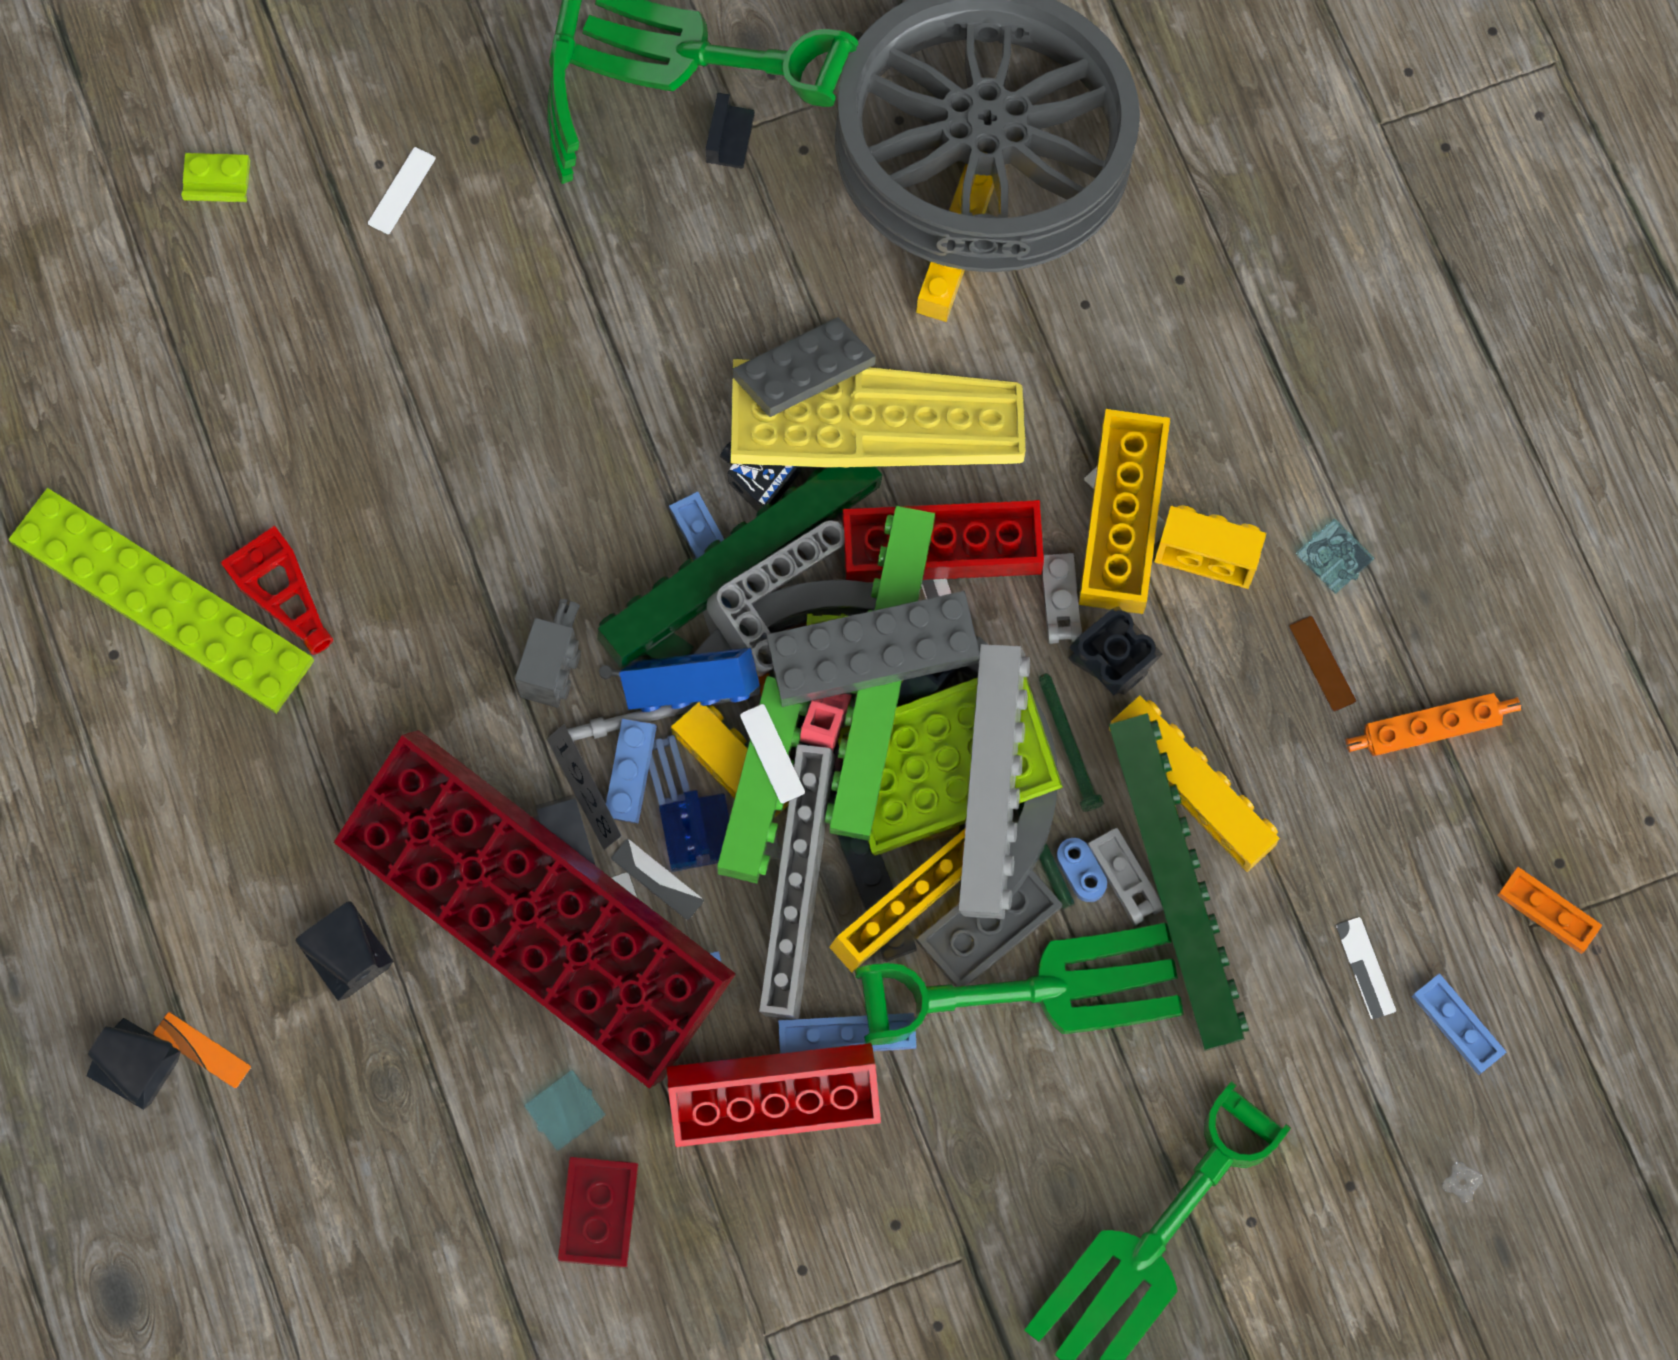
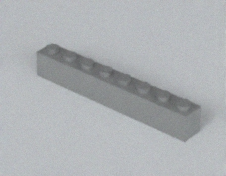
M981 644L959 902V911L964 917L1004 919L1005 910H1010L1012 891L1007 889L1008 876H1013L1014 856L1010 855V843L1016 842L1017 823L1012 822L1013 809L1019 808L1020 791L1015 789L1016 776H1021L1022 756L1018 755V743H1023L1025 737V724L1020 722L1021 710H1026L1028 700L1027 690L1023 689L1024 677H1029L1030 657H1025L1026 654L1021 646Z
M797 744L794 769L805 790V794L789 800L759 1011L765 1017L789 1020L799 1019L826 828L825 816L830 799L835 754L831 748Z

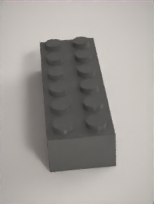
M965 591L767 634L768 648L782 707L978 664L980 659V652Z

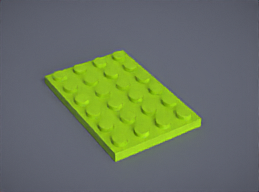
M1024 677L1023 689H1026L1028 694L1026 710H1021L1020 722L1025 724V737L1023 743H1018V755L1022 756L1021 776H1016L1015 789L1020 791L1019 803L1063 788L1027 677ZM978 678L896 708L870 841H868L872 854H883L966 823ZM850 726L841 728L838 739L839 747L842 738L848 739Z

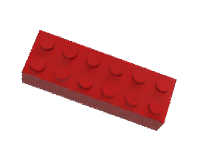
M1040 500L900 506L935 513L923 580L1042 575L1044 554ZM896 507L843 509L846 580L869 583L874 582L875 578L881 579L883 567L878 566L881 546L888 547L890 535L884 534L888 515L894 516Z
M872 1043L667 1067L675 1147L881 1123L876 1065Z

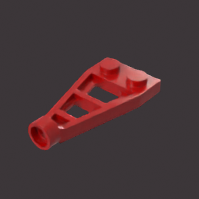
M275 525L220 562L240 591L301 639L312 655L321 653L332 644L333 638L326 628L323 627L296 555ZM277 566H282L288 576L289 586L277 595H271L258 585V579ZM297 594L304 603L306 612L293 620L280 608V605ZM316 629L314 632H312V633L308 636V634H309V632H310L311 630Z

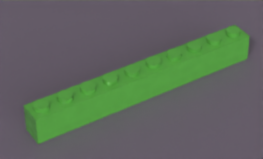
M896 506L894 516H887L884 534L890 535L888 547L881 546L878 566L883 567L881 579H874L871 594L872 598H877L875 610L919 600L935 513ZM902 681L851 692L857 694L855 707L848 706L845 726H850L848 739L842 738L838 758H842L844 761L842 771L835 770L831 790L837 791L835 804L828 803L825 823L830 824V833L870 841Z

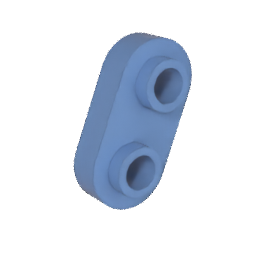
M1079 838L1064 840L1058 848L1056 859L1075 895L1085 902L1099 900L1106 891L1107 879L1087 843ZM1076 849L1079 851L1080 857L1072 859L1069 857L1068 851ZM1093 878L1097 885L1094 888H1089L1085 885L1084 880Z

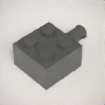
M560 599L553 622L538 618L534 619L515 677L520 698L556 708L559 707L561 699H567L571 687V680H568L571 668H577L581 656V650H578L579 641L576 640L574 629L572 628L577 611L580 608L579 604L570 601L568 605L567 599Z

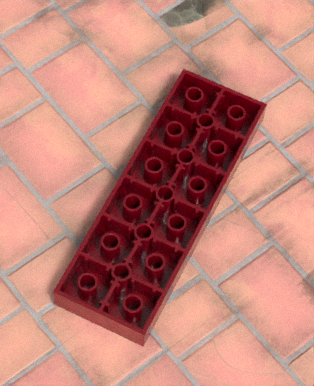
M419 730L403 734L333 842L649 1089L664 1080L667 1075V1067L675 1064L736 975L731 969Z

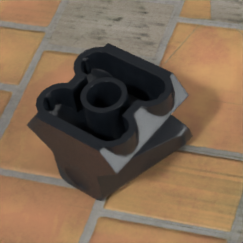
M1118 606L1112 608L1073 642L1069 648L1074 653L1068 659L1079 668L1099 679L1114 696L1118 693L1125 695L1147 676L1149 668L1163 654L1156 647L1153 639L1145 635L1135 625L1131 615L1126 611H1122Z
M351 901L344 903L300 934L295 940L337 1001L353 995L388 970L394 962Z
M123 1018L115 1027L106 1026L96 1039L88 1053L92 1062L86 1076L144 1110L152 1104L176 1066L181 1051L173 1047L172 1043L159 1039Z

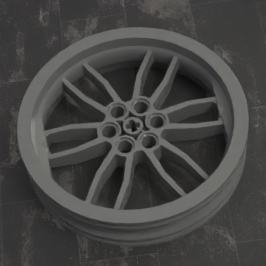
M907 0L880 17L858 40L859 44L856 51L850 53L844 66L839 85L838 114L835 130L836 161L842 182L857 209L876 230L894 244L925 260L951 268L978 272L1013 271L1041 265L1073 251L1095 235L1112 216L1124 194L1130 174L1132 157L1139 131V100L1133 77L1122 55L1110 39L1086 17L1057 0ZM975 39L982 42L999 41V43H1002V60L995 79L981 78L974 53ZM965 40L964 69L968 88L961 89L932 66L909 55L941 43ZM1011 44L1039 52L1063 66L1043 74L1015 92H1010L1004 88L1010 64ZM892 67L926 88L936 98L910 91L881 76ZM1077 80H1080L1090 90V92L1064 101L1034 105L1046 95ZM869 92L873 93L901 111L932 124L906 130L874 146L868 147L863 131V110ZM1097 107H1101L1109 128V147L1105 161L1100 160L1072 142L1040 129L1065 123ZM938 148L926 158L891 175H888L878 164L908 152ZM1037 155L1065 163L1095 179L1086 188L1082 187L1048 166ZM957 161H962L968 165L962 189L961 214L929 204L904 189L928 180ZM1005 164H1011L1040 187L1067 201L1041 212L1008 218L1009 186ZM977 174L992 176L998 199L999 214L997 217L990 214L973 216L972 213H969L970 194Z

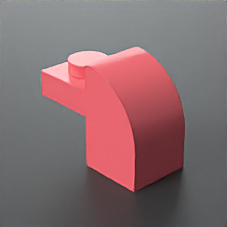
M844 693L815 701L812 700L801 729L800 742L816 747L831 748L834 751L852 695Z

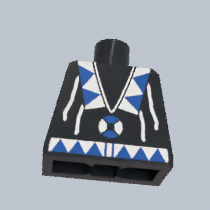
M731 442L724 447L720 454V458L732 465L727 473L728 483L757 512L769 503L775 505L801 472V466L731 463Z

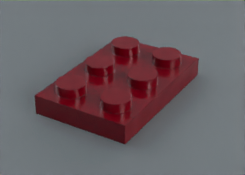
M577 1157L569 1158L558 1262L628 1269L639 1169L638 1163Z

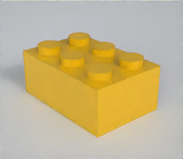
M1171 506L1154 562L1249 589L1257 569L1266 533L1260 531L1257 526L1252 524L1237 525L1228 522L1225 517L1212 514L1206 516L1196 513L1195 509L1188 506Z

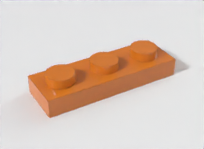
M1520 867L1515 869L1497 895L1580 954L1584 953L1602 927V924Z

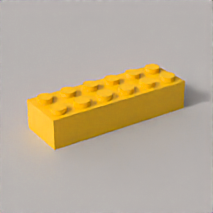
M1111 409L1105 410L1079 605L1110 610L1119 606L1122 611L1144 613L1148 597L1170 418Z

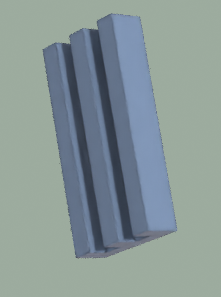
M671 735L663 740L661 738L656 739L652 751L658 749L671 796L670 798H664L651 754L649 770L660 808L692 800L675 736ZM668 746L671 747L684 793L681 795H677L664 748Z

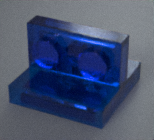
M697 790L684 792V801L659 805L671 872L717 864L719 862L730 820L725 793L699 798Z

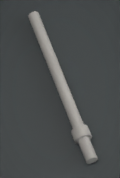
M759 687L749 694L750 697L760 694ZM730 698L720 699L719 702L711 705L715 706L730 702ZM691 702L690 705L679 709H672L670 705H665L651 712H642L640 710L604 720L603 717L591 719L588 724L568 728L567 730L573 741L591 736L597 739L607 736V732L619 730L622 719L647 723L687 713L698 702Z

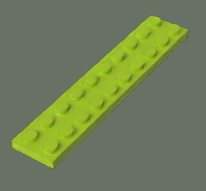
M49 488L44 491L8 539L11 544L276 714L314 662L313 657Z

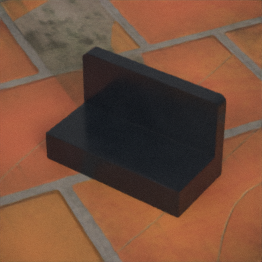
M717 93L705 149L706 163L742 169L746 160L755 111L753 109L731 106L730 94Z

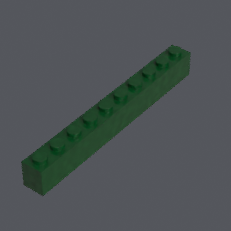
M876 466L828 467L825 470L823 468L815 470L808 477V481L800 487L795 485L783 494L782 500L775 505L771 503L765 505L758 511L755 519L749 523L744 521L738 524L730 532L731 535L722 542L719 539L712 542L705 549V553L696 560L690 558L679 567V572L672 577H662L652 586L653 590L643 597L639 594L632 598L626 604V609L619 614L611 613L599 623L597 640L617 665L623 669L707 610L708 598L723 585L822 523L829 520L833 521L843 514V509H850L880 488L882 473Z
M1148 713L1109 724L1204 1050L1208 1051L1245 1040L1244 1032L1249 1031L1244 1011L1237 1013L1234 999L1240 998L1234 978L1228 980L1224 967L1229 966L1230 963L1225 946L1218 947L1214 934L1220 933L1215 913L1208 915L1205 901L1211 899L1206 882H1198L1195 869L1201 868L1196 849L1189 850L1185 837L1190 836L1191 832L1186 816L1179 818L1176 805L1182 802L1177 785H1170L1166 773L1172 771L1167 752L1160 753L1157 740L1163 739L1158 721H1151Z

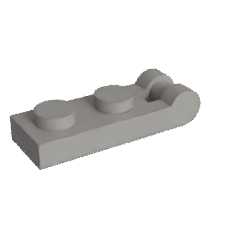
M1074 553L1044 555L1042 583L1048 643L1055 644L1059 643V640L1071 639V642H1074L1082 634ZM1069 620V626L1058 627L1057 621Z
M1118 828L1088 843L1106 879L1134 926L1143 922V917L1148 914H1157L1163 910L1160 898ZM1142 892L1146 901L1136 905L1132 897Z

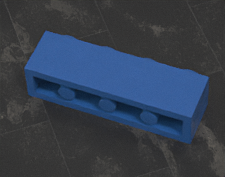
M751 648L635 661L619 672L628 710L641 708L642 712L655 711L665 705H670L672 709H679L690 705L691 702H700L702 706H706L726 698H730V702H740L750 697L749 694L760 686Z

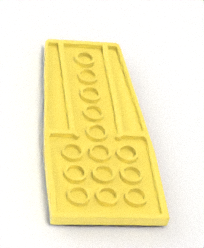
M733 359V368L749 360ZM870 367L769 417L733 378L731 463L847 468L1013 464L1024 461L1026 448L1023 388L1017 382Z

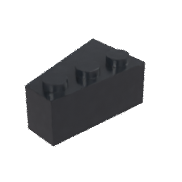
M572 794L536 805L538 815L533 816V818L595 865L575 795Z

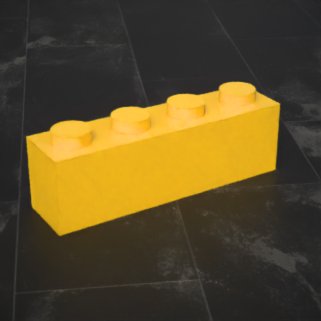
M698 702L671 726L672 735L735 799L748 750L744 745L747 741L737 729L733 727L729 730L721 722L724 717L713 705L707 707L702 706ZM789 801L784 803L783 810L789 805ZM776 810L775 817L782 811Z

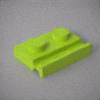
M185 153L183 191L181 194L183 200L247 202L246 194L250 170L249 155Z

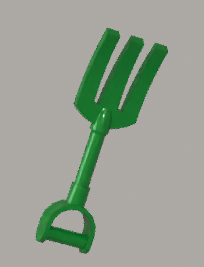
M582 0L561 1L549 59L552 71L547 101V128L552 158L561 184L573 180L574 173L572 167L575 166L577 159L574 151H578L580 143L568 107L565 70L570 64L575 50L576 42L574 36Z
M596 0L595 5L656 28L680 33L681 35L676 36L645 31L589 15L582 34L616 48L666 62L668 65L627 59L579 44L575 46L570 64L620 81L667 91H674L690 78L698 66L712 64L762 70L767 74L784 76L804 102L814 106L831 107L836 100L833 91L849 52H855L859 43L854 36L847 32L820 29L802 35L791 45L789 50L768 49L764 51L712 45L708 41L706 21L699 11L665 6L646 0ZM828 52L815 85L801 83L802 73L808 63L815 57Z
M1161 923L1108 934L1050 941L1039 959L1036 976H1030L1026 980L956 987H953L952 984L925 986L924 981L915 971L902 964L882 963L859 967L855 969V976L857 979H862L869 1034L864 1036L865 1044L872 1043V1046L885 1045L906 1040L923 1023L927 1013L955 1011V1008L1020 1001L1040 1003L1050 1023L1061 1034L1110 1029L1184 1015L1181 997L1178 995L1125 1003L1071 1007V1001L1118 993L1178 979L1173 959L1109 968L1065 970V965L1117 956L1171 943L1168 924ZM883 978L895 979L905 984L912 992L916 1002V1016L909 1026L890 1030Z
M1233 1081L1228 1084L1211 1106L1204 1120V1137L1209 1150L1193 1169L1195 1173L1148 1232H1144L1140 1238L1121 1231H1101L1024 1329L1025 1332L1040 1342L1112 1257L1120 1262L1056 1352L1055 1356L1060 1360H1075L1141 1282L1144 1281L1150 1288L1099 1358V1360H1125L1178 1292L1173 1273L1162 1257L1166 1251V1244L1211 1186L1215 1187L1230 1167L1248 1168L1262 1163L1273 1153L1291 1130V1127L1287 1124L1282 1128L1236 1092L1234 1088L1237 1085ZM1220 1106L1266 1141L1269 1146L1263 1151L1252 1155L1238 1154L1227 1148L1219 1139L1215 1127L1216 1114Z

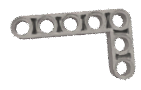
M830 520L822 523L726 583L708 598L707 611L732 650L751 648L758 677L764 676L773 670L767 643V634L771 633L753 607V604L838 550L845 543L844 527L840 523ZM822 534L830 538L831 545L824 541ZM797 549L805 553L807 560L800 558ZM772 565L780 569L782 576L774 573ZM747 581L755 585L756 592L748 588ZM721 597L728 599L731 608H727L722 604ZM739 624L748 629L749 636L744 635L740 631ZM758 652L766 656L768 664H764L759 660Z

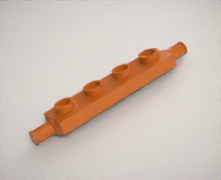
M1495 693L1367 723L1364 727V735L1345 739L1346 745L1359 742V744L1348 746L1347 750L1350 753L1351 751L1368 748L1372 756H1377L1503 725V714L1521 711V705L1508 707V705L1517 704L1520 701L1518 697L1499 702Z

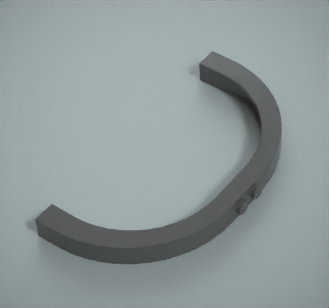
M822 580L796 584L776 590L754 603L753 607L772 634L807 622V614H812V616H841L843 613L853 616L866 613L868 610L874 611L877 598L871 597L872 583L850 580ZM739 624L740 631L744 635L749 636L748 629ZM717 628L694 654L732 650V648ZM976 636L980 652L981 644L988 645V643ZM979 663L960 667L958 670L972 680L978 678ZM1033 696L1057 768V756L1053 738L1046 718ZM1057 790L1025 801L1017 823L1016 842L1010 843V855L1014 856L1013 876H1008L1007 889H1011L1012 897L1035 867L1045 847L1051 830L1057 801Z

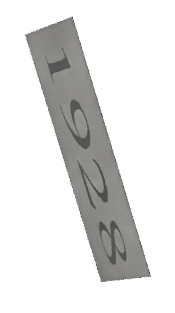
M563 724L547 738V741L603 850H605L619 839L622 834L565 724Z

